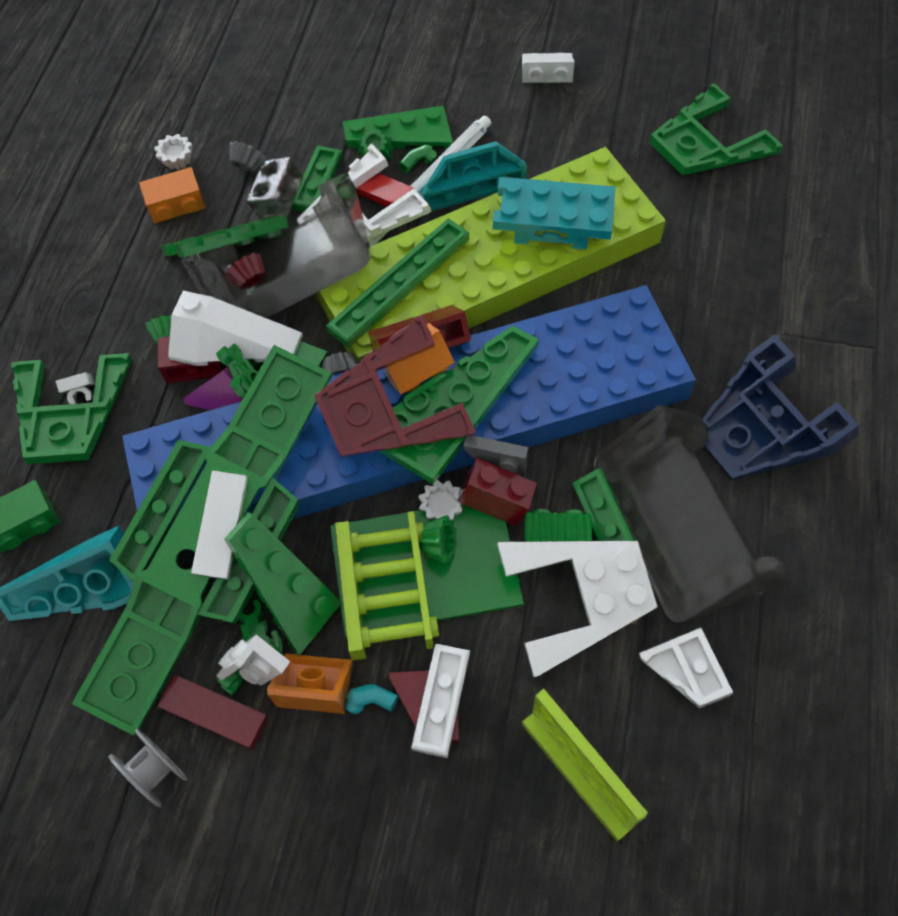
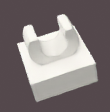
M84 372L56 381L59 393H68L67 399L70 404H78L76 400L78 392H83L87 401L93 400V393L87 388L95 385L91 373Z

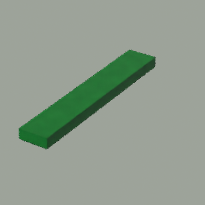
M447 218L326 325L327 332L348 348L351 347L470 239L469 232Z

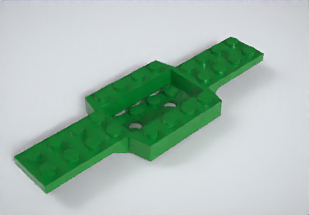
M273 345L227 429L211 447L182 440L176 442L109 559L134 582V586L124 612L73 700V705L136 736L135 730L142 728L201 617L237 624L256 587L250 577L246 576L234 554L228 580L217 578L204 603L202 602L201 595L211 577L192 574V568L187 570L181 569L177 563L178 555L184 550L196 552L212 470L248 477L240 521L246 515L259 489L266 488L252 514L281 541L300 506V502L276 479L318 404L314 395L329 384L332 378L331 372Z

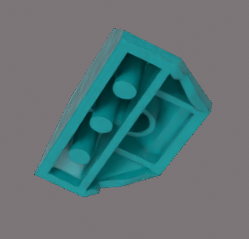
M496 141L445 155L422 190L423 199L429 204L432 212L498 193L499 177L526 179L527 165L525 161Z

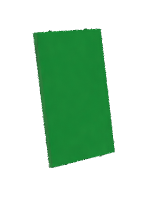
M462 504V512L454 515L453 527L456 528L455 538L457 545L455 546V556H452L451 563H442L426 556L425 552L422 551L423 545L419 542L429 617L436 616L437 621L524 606L519 584L520 579L517 574L506 577L497 546L499 542H510L505 521ZM421 510L414 511L416 523L422 522L423 527L428 522L433 521L428 520L426 513ZM408 513L349 522L352 532H358V535L408 528L409 520ZM331 525L332 552L334 553L339 595L342 602L340 612L343 617L345 637L347 638L336 525ZM411 540L360 548V551L354 552L355 563L361 562V565L414 558ZM416 571L365 578L364 582L358 583L359 594H365V597L418 589ZM420 603L367 610V614L361 615L363 627L368 626L369 629L423 621Z

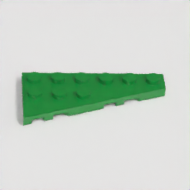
M512 325L483 344V349L471 357L465 356L457 362V366L446 373L443 371L406 395L404 401L393 407L401 428L403 429L463 403L474 429H476L537 349L539 339ZM466 437L378 452L429 483L434 484L462 448Z

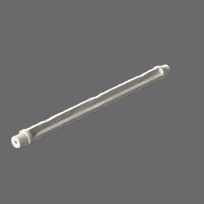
M482 116L479 120L474 121L411 187H414L418 194L423 197L422 190L443 156L470 149L486 133V129L491 125L490 119L487 116ZM388 232L352 247L351 252L354 254L377 244Z

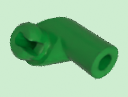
M425 144L409 151L399 162L398 167L403 173L407 174L422 158L426 163H431L436 158L437 153L432 149V146Z

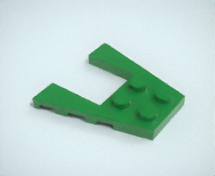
M715 83L710 85L707 92L699 94L689 107L685 106L681 109L677 117L669 119L652 133L649 141L682 176L777 155L783 147L766 129L727 148L712 136L697 120L728 107L731 99Z
M286 216L269 217L201 236L183 239L171 244H163L161 248L164 256L178 254L179 257H188L232 244V246L250 244L255 242L254 237L258 236V239L281 235V229L289 226Z
M129 353L99 355L93 403L38 407L45 371L43 362L41 360L11 363L15 376L13 380L14 390L17 393L18 404H16L17 414L20 417L21 424L19 432L22 456L27 464L90 459L131 366L132 359Z

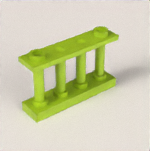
M414 511L407 512L409 527L358 535V532L351 531L349 521L335 523L348 649L353 661L366 659L365 648L371 647V643L425 635L427 649H433L432 637L439 636L436 616L429 617L419 549L423 524L422 522L416 523ZM412 541L414 558L361 565V562L355 563L354 552L360 551V548ZM416 571L418 589L365 597V594H359L358 583L364 582L365 578ZM420 603L423 619L421 622L369 629L368 626L363 627L361 615L367 614V610Z

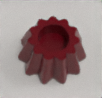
M252 253L249 256H243L241 260L235 261L233 266L227 269L228 272L224 275L228 281L241 290L255 286L265 277L261 255Z

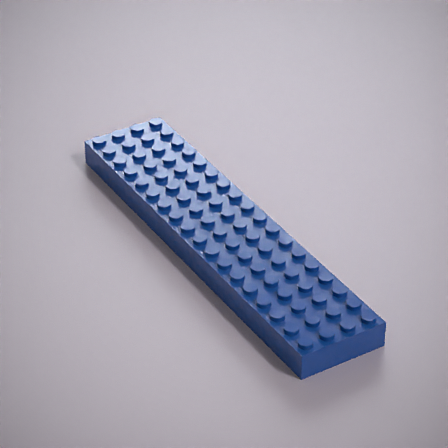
M647 285L471 335V341L448 348L455 363L448 366L445 373L457 366V362L465 356L471 357L483 349V344L512 325L539 339L537 349L475 429L476 433L473 435L528 448L690 398L696 380ZM384 370L377 371L376 373L392 408L404 401V397L409 393L400 394L391 386ZM344 372L332 375L329 384ZM430 377L427 380L421 382V385H423L433 377ZM241 402L122 436L137 510L176 442L182 440L211 447L227 429ZM318 404L276 479L300 502V506L293 519L424 480L378 451L341 457ZM464 445L443 473L473 465L475 460L464 449ZM266 488L259 489L247 513H253Z

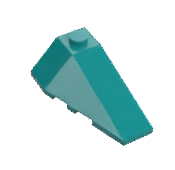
M120 526L90 538L0 587V609L8 621L48 617L51 613L71 611V614L82 613L86 609L94 608L110 610L126 604L134 582L109 561L124 535Z

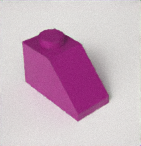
M227 367L182 400L190 406L214 410L241 402L243 399L231 388L230 384L233 376L230 374L229 367Z

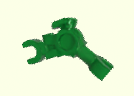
M232 344L229 348L223 346L216 353L217 358L229 367L230 374L233 376L230 386L243 399L258 371L254 370L247 359H243L241 349L236 344Z
M258 600L253 601L255 611L251 615H245L242 612L239 621L243 624L240 625L243 641L247 642L255 635H258L282 655L283 644L277 630L271 631L273 639L267 636L266 620L261 621L263 617L262 606ZM240 669L223 680L219 678L217 680L221 684V688L231 696L242 684L243 677L239 673Z

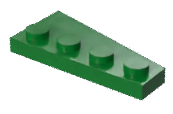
M444 106L343 121L347 148H359V139L363 136L364 132H370L371 129L376 131L383 130L385 135L392 138L390 144L395 149H405V145L423 146L427 144L430 146H444V150H447L453 144Z
M247 513L224 540L246 576H249L260 599L263 603H266L280 631H283L289 641L288 645L291 650L300 656L342 602L254 514Z

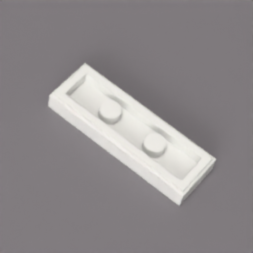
M212 470L192 574L228 580L233 553L224 539L240 522L248 481L247 476Z
M435 644L411 747L412 751L448 758L470 656L469 650Z

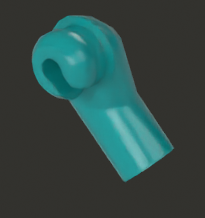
M367 684L352 688L347 693L345 708L352 714H358L363 710L364 705L374 703L391 712L399 696L376 684Z

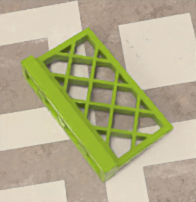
M543 689L535 695L532 714L522 721V726L618 842L641 822L648 812L546 690Z

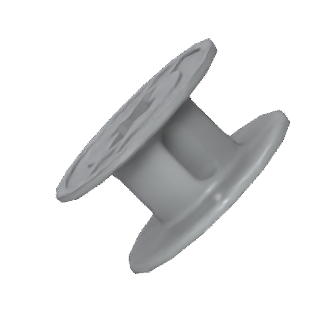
M137 728L135 733L144 742L145 746L127 764L113 754H110L108 757L122 775L141 794L160 808L162 803L152 789L170 771L174 772L183 781H187L188 778L151 739Z

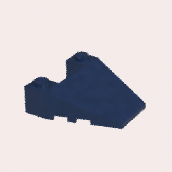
M773 335L749 353L744 360L743 366L736 376L731 378L721 397L714 402L693 431L732 480L831 456L858 437L859 424L838 402L808 422L777 388L775 384L796 369L795 355L776 335Z

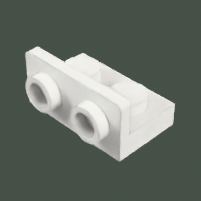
M572 53L522 54V83L573 82L574 59H572Z
M255 635L247 642L241 639L234 648L231 647L218 663L223 668L217 674V677L223 680L240 669L239 673L245 680L252 684L258 683L261 686L282 674L290 661L258 635Z

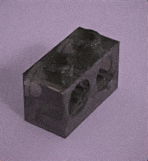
M291 158L263 161L246 201L260 220L269 217L288 216L303 178Z

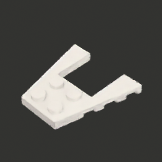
M373 144L367 147L368 153L361 160L357 158L349 166L350 171L341 180L337 178L331 184L332 190L324 198L319 196L297 219L300 227L326 259L431 212L429 204L415 189L409 191L369 220L347 196L348 193L389 166L386 158Z
M638 541L497 543L506 577L571 560L590 626L524 643L533 677L543 674L657 608Z

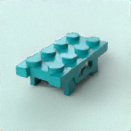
M499 177L498 196H502L500 210H494L493 229L515 231L514 243L529 245V240L572 244V249L587 250L588 238L611 240L616 186ZM536 230H538L539 232L543 230H555L563 234L567 232L568 237H560L559 234L553 232L542 233V235L535 234Z

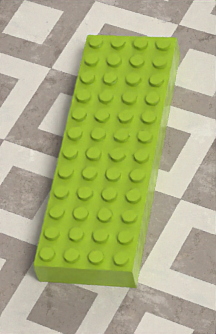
M604 147L531 179L616 186L611 240L588 238L587 250L572 249V244L529 240V245L514 243L515 231L493 229L494 210H500L502 196H498V193H495L309 272L314 295L329 321H332L447 218L469 232L470 239L351 347L348 348L344 345L347 352L353 353L360 363L366 355L373 351L368 334L369 331L450 305L465 311L468 328L470 329L660 243L666 220L610 151ZM536 230L535 232L537 235L553 232L559 234L560 237H568L567 232L563 234L555 230H543L540 232Z

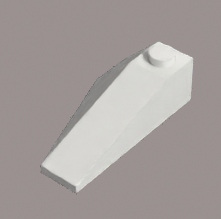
M183 291L171 316L168 357L170 360L204 366L208 365V362L220 361L216 353L223 346L229 348L232 344H236L241 349L243 359H254L256 362H264L273 345L295 355L303 335L302 332L214 297Z

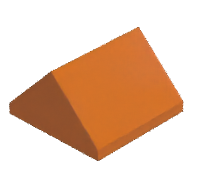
M285 653L284 657L290 663L282 674L271 680L267 688V695L275 706L345 714V702L349 689L352 660L307 655L299 656L297 654Z

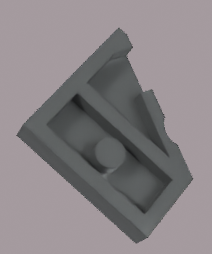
M476 436L466 437L464 449L474 460L479 458L526 478L528 447Z

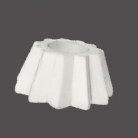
M176 134L173 137L167 135L165 140H158L159 145L154 148L157 152L156 158L171 170H179L180 168H185L186 164L190 163L192 143L188 142L187 137L181 138L179 134Z
M436 480L433 486L426 485L424 487L425 493L419 495V500L422 502L419 510L426 513L428 520L438 519L445 515H448L449 519H454V515L462 512V504L457 502L460 487H452L450 481L442 484Z

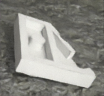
M701 628L639 653L642 662L698 708L733 694Z

